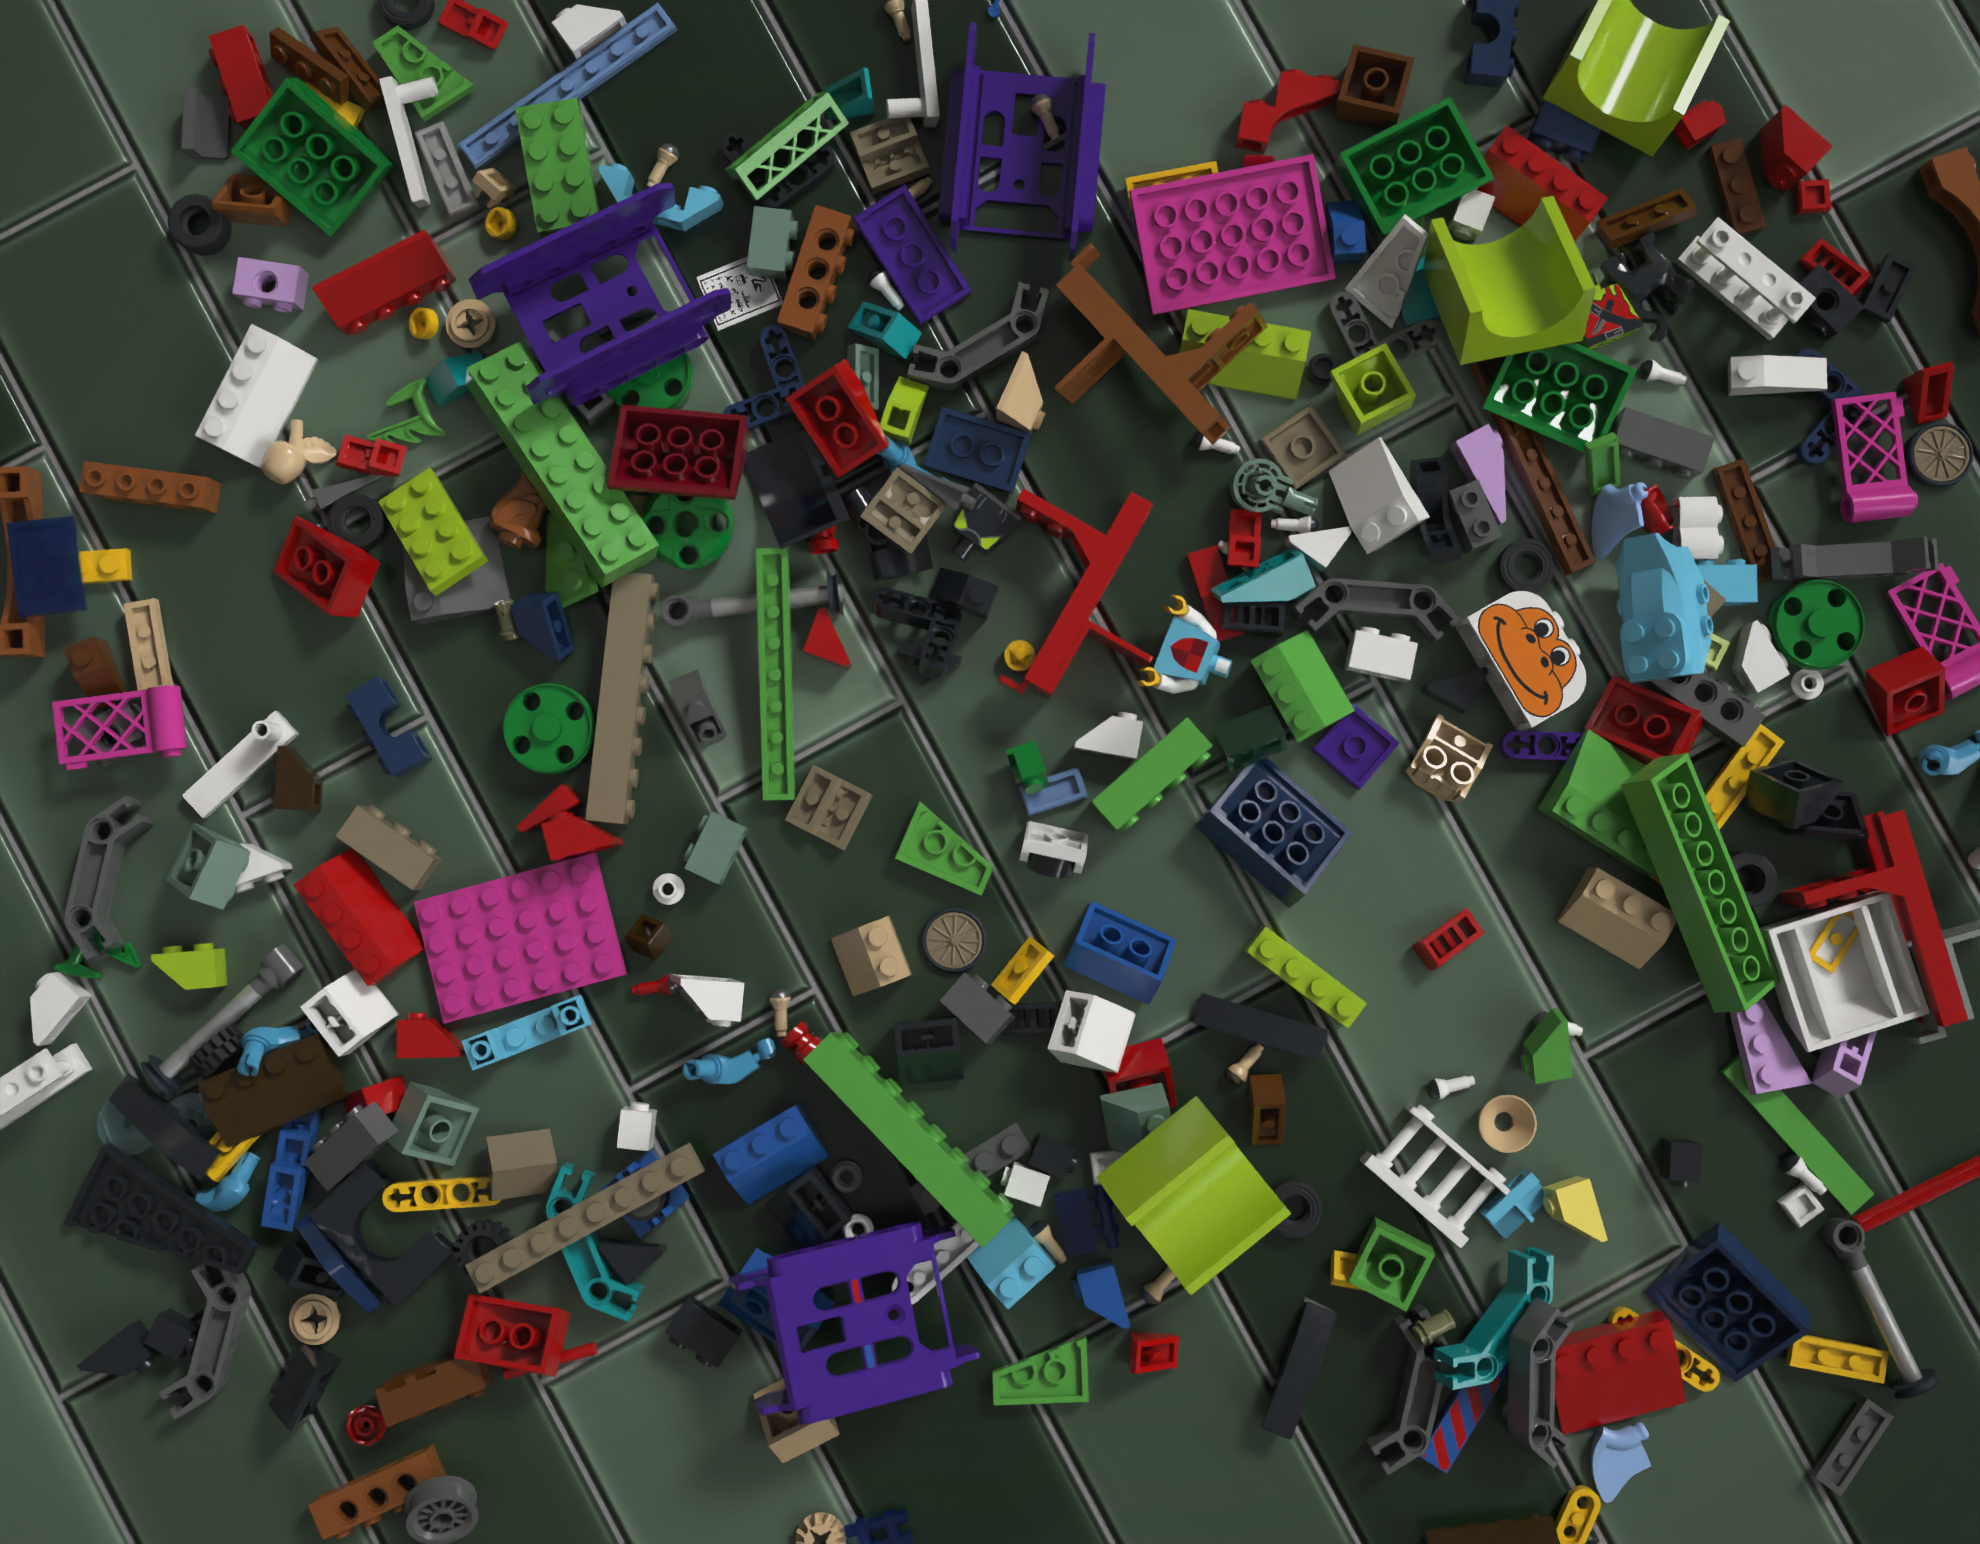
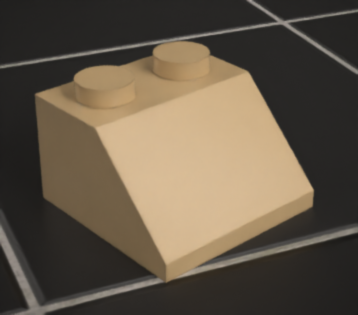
M890 916L831 938L853 997L912 974Z
M784 1379L754 1393V1399L764 1394L786 1389ZM796 1410L779 1411L763 1416L759 1414L767 1444L782 1463L840 1435L835 1418L811 1424H798Z

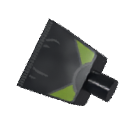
M977 482L974 483L968 494L977 499L974 508L969 510L962 506L952 525V531L961 538L952 548L951 552L963 562L967 561L975 549L987 557L1023 523L1022 516Z

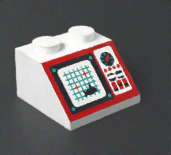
M670 974L672 984L696 1013L706 1018V1022L712 1023L715 1026L726 1027L731 1026V1021L741 1022L744 993L743 982L731 978Z

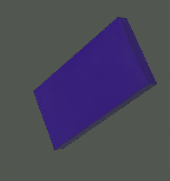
M905 184L853 217L852 220L886 271L919 326L972 292Z

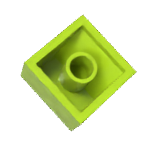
M1386 343L1330 371L1341 410L1356 436L1410 409L1416 398V393Z

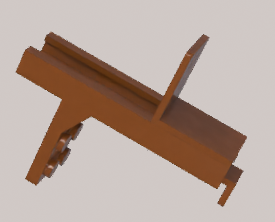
M1090 243L1070 262L1074 268L1056 286L1105 339L1055 386V389L1071 404H1074L1127 353L1212 445L1215 444L1231 427L1199 391L1268 327L1262 315L1249 302L1245 307L1243 305L1238 307L1230 315V321L1222 329L1217 328L1211 332L1206 338V344L1203 347L1165 356L1086 271L1101 256Z

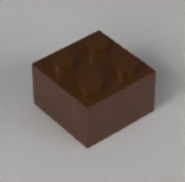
M1353 44L1337 101L1335 118L1381 129H1388L1398 124L1415 58Z

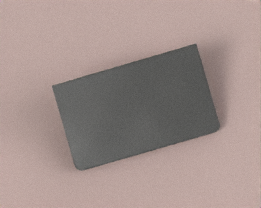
M184 88L181 149L192 159H229L231 117L227 107L231 106L228 97H205L197 88Z

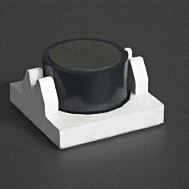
M1029 821L1026 826L1020 861L1027 862L1028 860L1027 867L1030 870L1048 877L1068 878L1072 876V872L1081 874L1087 855L1088 835L1087 833Z

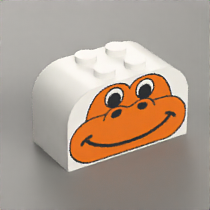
M1527 591L1509 593L1454 625L1479 668L1487 666L1488 674L1486 680L1516 731H1522L1538 725L1575 703L1582 695L1586 685V671L1579 658L1580 649L1573 639L1567 638L1562 629L1564 628V623L1560 615L1556 611L1552 612L1548 604L1540 596Z

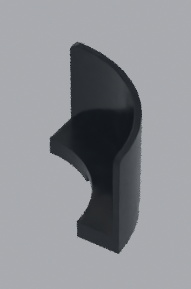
M801 428L746 453L745 467L766 512L780 549L850 519L831 475L825 477L821 468L826 467V463L820 450L805 428Z

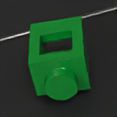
M1036 740L1006 749L1016 784L1023 783L1026 794H1035L1043 788L1050 786Z

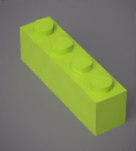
M1260 926L1242 950L1347 1029H1349L1367 1005L1365 1001L1266 926Z

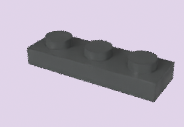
M1862 1396L1810 1475L1842 1496L1894 1416Z

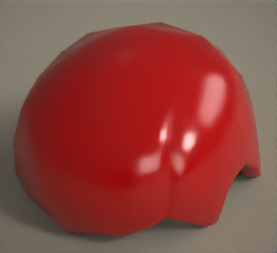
M1653 485L1644 490L1649 493L1640 503L1644 522L1642 528L1648 533H1659L1660 535L1673 529V525L1669 527L1674 521L1673 516L1658 486Z

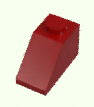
M426 1012L407 1013V1018L397 1020V1058L462 1057L466 1055L462 1042L437 1018H426Z

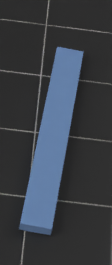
M657 2L461 141L458 146L476 171L482 170L521 142L515 107L577 98L579 101L677 31L676 26Z

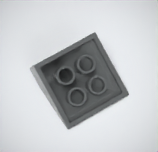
M490 516L465 521L488 562L437 596L429 590L403 545L405 588L411 621L425 625L495 610L494 603L502 600L507 602L508 599H511L501 545L497 539L498 532L489 526Z

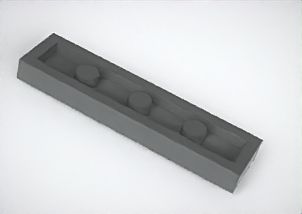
M1015 1121L964 1154L969 1159L966 1164L974 1172L979 1169L986 1177H989L1031 1151L1032 1146ZM919 1181L909 1186L910 1192L924 1215L942 1206Z

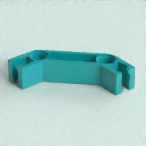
M568 1162L562 1165L546 1204L547 1218L550 1219L561 1213L557 1206L558 1201L561 1199L568 1201L571 1207L585 1200L596 1173L584 1170L580 1179L583 1180V1183L576 1194L565 1189L568 1176L572 1175L575 1165ZM594 1231L561 1249L584 1302L591 1308L629 1322L634 1316L637 1305L632 1303L629 1308L613 1300V1296L616 1291L633 1295L631 1301L636 1303L642 1295L645 1286L633 1281L626 1284L620 1276L614 1274L610 1263L599 1250L600 1239L597 1232ZM596 1282L604 1284L607 1288V1295L603 1297L596 1295L593 1291V1284Z
M1534 1246L1525 1248V1253L1516 1249L1508 1250V1283L1463 1343L1434 1348L1435 1361H1442L1451 1367H1455L1443 1372L1434 1370V1380L1452 1390L1487 1384L1497 1377L1509 1360L1510 1334L1534 1298L1537 1297L1548 1304L1552 1301L1554 1255Z

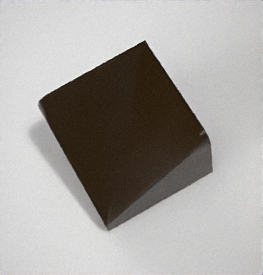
M642 914L624 938L632 951L656 960L672 940L673 935L667 923Z

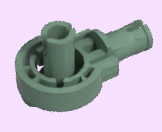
M1250 459L1244 461L1232 473L1229 485L1231 496L1234 502L1246 511L1265 512L1270 510L1280 514L1283 508L1273 505L1269 501L1296 510L1307 516H1312L1316 510L1305 504L1317 506L1318 498L1311 497L1294 490L1292 487L1278 483L1277 481H1280L1287 485H1292L1293 479L1284 476L1280 468L1269 460ZM1262 464L1265 468L1257 467L1256 471H1261L1265 475L1255 472V468L1248 469L1247 471L1244 470L1250 465ZM1240 494H1246L1247 496L1244 499L1253 504L1250 506L1246 502H1244Z

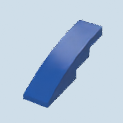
M322 1109L290 1122L280 1130L275 1162L270 1165L261 1226L291 1232L294 1230L310 1172L304 1161L314 1153L311 1147L317 1141Z

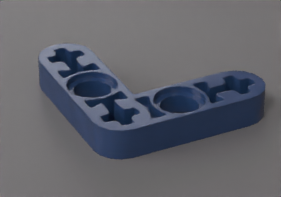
M770 325L764 328L760 335V344L776 389L731 404L723 411V414L738 412L739 415H746L749 413L746 407L751 406L756 421L751 422L750 416H747L748 431L795 415L788 402L783 404L786 410L781 411L775 397L780 395L781 400L785 401V398L791 395L790 392L797 391L805 385L785 330L777 325ZM774 333L777 338L783 337V339L779 340L782 354L778 356L773 345L766 344V342L770 341L769 335ZM784 361L790 362L794 368L792 374L788 377L777 375L776 368L779 363ZM762 401H771L775 406L774 412L767 417L758 414V405Z
M1813 349L1802 350L1794 356L1824 358ZM1828 360L1827 377H1832L1836 381L1837 389L1834 393H1829L1825 390L1812 391L1830 409L1797 447V458L1806 466H1814L1823 462L1837 447L1836 436L1828 434L1825 428L1828 420H1834L1831 401L1839 398L1866 395L1865 392ZM1861 403L1865 407L1868 405V403ZM1843 405V412H1845L1850 405ZM1855 409L1848 413L1846 417L1844 415L1843 417L1853 424L1861 412ZM1820 439L1825 443L1821 444L1816 450L1817 455L1810 457L1808 455L1809 447L1818 443Z
M307 1213L295 1223L296 1227L327 1273L370 1315L382 1305L381 1300L371 1287L342 1259L329 1237L319 1230L316 1223L309 1217L310 1214Z

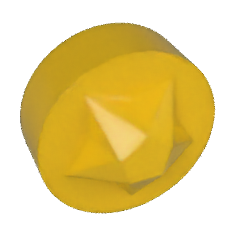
M496 207L487 214L485 228L491 237L507 240L516 231L517 219L512 211Z
M422 307L416 308L409 319L411 334L415 338L430 340L436 335L439 322L435 311Z
M1024 640L1011 642L1005 649V663L1013 671H1027L1035 660L1033 646Z

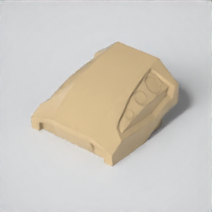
M1438 714L1406 772L1415 785L1439 799L1461 803L1483 768L1493 745L1489 742L1483 743L1444 720L1443 715Z

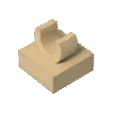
M495 168L477 171L472 180L478 186L474 193L476 198L484 197L485 194L490 196V200L486 205L488 208L497 207L502 199L511 198L517 189L514 184Z

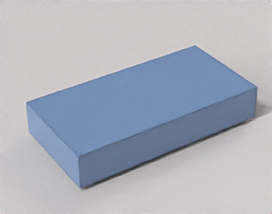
M1078 767L1049 776L1050 786L1043 788L1035 794H1026L1024 786H1019L1028 816L1088 797Z

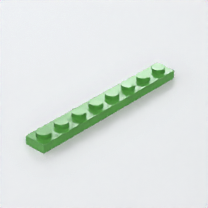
M756 548L763 800H795L789 548Z

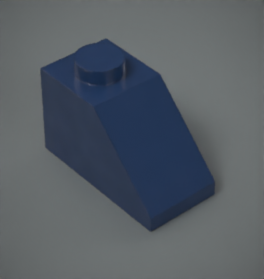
M557 591L527 594L510 605L512 619L516 624L519 635L550 659L560 661L575 650Z

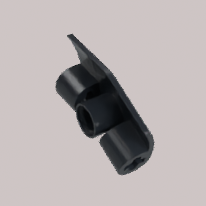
M889 468L865 487L857 488L842 499L848 515L866 539L876 582L933 568L926 535L912 554H910L887 536L879 541L873 540L870 537V531L873 526L860 517L877 492L880 491L893 472Z

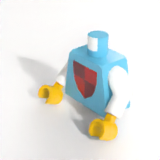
M1170 595L1176 599L1177 606L1175 609L1164 605V610L1171 614H1178L1179 617L1174 616L1154 668L1145 667L1139 669V671H1144L1148 674V681L1139 680L1137 684L1140 687L1153 685L1156 689L1176 694L1194 690L1198 685H1205L1210 673L1226 678L1231 669L1232 660L1217 655L1220 643L1216 639L1217 634L1205 616L1191 606L1186 605L1183 597Z

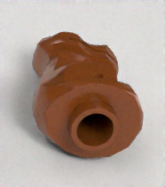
M523 470L517 484L494 506L489 521V526L499 532L497 537L499 541L519 550L522 545L532 548L539 546L542 537L537 529L542 521L544 512L549 510Z

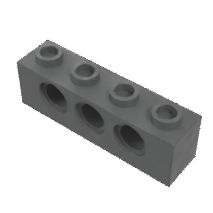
M1704 668V672L1701 674L1680 676L1677 684L1673 683L1670 678L1640 682L1657 694L1701 711L1704 723L1702 727L1733 749L1745 747L1766 717L1758 711L1759 706L1747 698L1741 699L1733 694V688L1722 680L1715 681L1709 677L1706 668ZM1697 686L1702 687L1705 691V699L1702 702L1695 697L1694 692ZM1723 704L1727 705L1731 710V716L1728 720L1724 719L1720 713Z

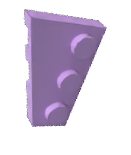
M1763 997L1746 1012H1730L1750 1095L1812 1084Z

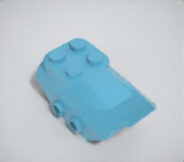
M1659 533L1623 539L1620 554L1615 559L1619 590L1617 610L1622 617L1623 625L1620 631L1624 669L1629 676L1630 684L1703 673L1711 645L1710 634L1713 633V622L1707 612L1709 590L1707 585L1704 584V579L1688 546L1677 547L1666 541Z

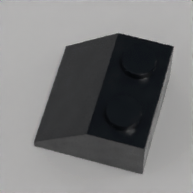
M1790 759L1751 769L1744 804L1755 809L1759 815L1780 821L1784 827L1797 829L1802 825L1816 822L1843 788L1844 781L1799 760Z
M304 1344L299 1349L295 1347L285 1363L289 1367L284 1377L279 1376L272 1386L270 1393L273 1394V1397L268 1405L287 1429L293 1431L312 1416L340 1364L341 1358L316 1345Z

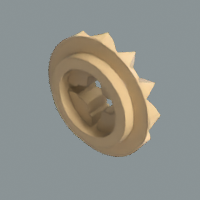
M466 299L458 302L450 309L446 318V330L449 337L457 345L465 349H479L483 344L490 342L493 333L496 331V318L492 310L485 303L475 299ZM468 313L475 321H481L480 324L475 326V335L468 328L463 329L468 324Z
M315 1293L300 1298L293 1305L289 1315V1325L294 1336L301 1342L309 1345H319L330 1340L340 1328L341 1314L338 1311L337 1302H333L327 1295ZM314 1309L317 1310L318 1315L327 1316L326 1319L319 1322L318 1328L315 1326V1322L304 1321V1319L314 1313Z
M817 1512L807 1516L799 1524L796 1531V1544H813L815 1541L813 1532L822 1535L829 1530L830 1532L826 1538L827 1544H846V1532L838 1518L829 1513Z

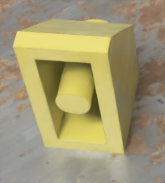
M1575 1176L1542 1187L1545 1195L1543 1197V1205L1552 1219L1588 1239L1599 1242L1608 1241L1589 1178Z

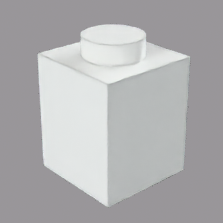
M1476 189L1460 197L1448 224V230L1452 231L1460 239L1476 240L1484 228L1495 197Z
M630 1102V1107L626 1106L621 1109L617 1148L642 1151L652 1149L657 1110L649 1109V1104L642 1102Z
M1013 1161L1011 1168L1005 1167L1000 1185L1005 1186L1004 1195L1040 1207L1050 1173Z

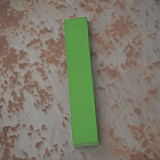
M1740 1054L1720 1071L1792 1153L1803 1159L1807 1169L1823 1182L1828 1193L1847 1214L1852 1215L1874 1195L1873 1191L1782 1090L1749 1094Z

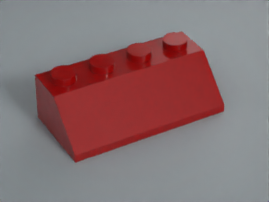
M1508 125L1483 157L1494 180L1476 189L1494 196L1492 208L1519 227L1531 218L1538 208L1541 198L1554 196L1574 242L1580 237L1608 199L1607 196Z
M424 229L312 286L336 326L346 335H356L365 331L368 328L367 325L374 321L387 320L395 315L396 310L404 306L410 307L420 303L423 300V296L433 291L437 293L450 287L451 282L457 279L441 247Z
M353 848L319 865L293 885L367 986L379 985L425 950L422 937L360 853Z

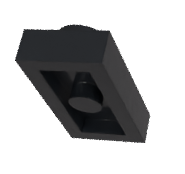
M1888 253L1884 257L1861 303L1864 308L1860 312L1885 324L1890 322L1918 266L1892 253Z

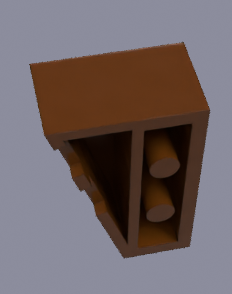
M453 1354L393 1375L374 1391L387 1428L404 1420L409 1421L418 1418L434 1408H437V1410L447 1408L455 1404V1400L467 1396V1399H473L486 1393L485 1388L493 1382V1378L488 1365L455 1359Z

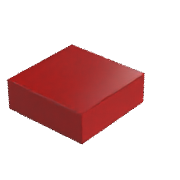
M1829 179L1799 181L1794 185L1797 215L1828 213L1831 210Z

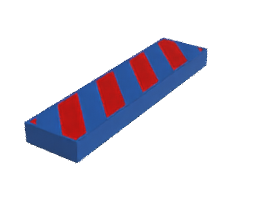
M1509 1361L1492 1382L1455 1391L1432 1429L1429 1446L1420 1455L1421 1458L1447 1474L1508 1374Z

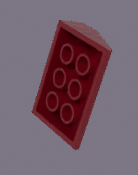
M621 405L607 484L608 489L735 500L748 447L747 416Z

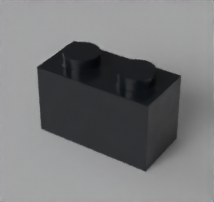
M690 1295L665 1333L670 1336L669 1340L675 1346L681 1349L687 1347L696 1353V1359L708 1367L714 1365L719 1368L743 1329Z

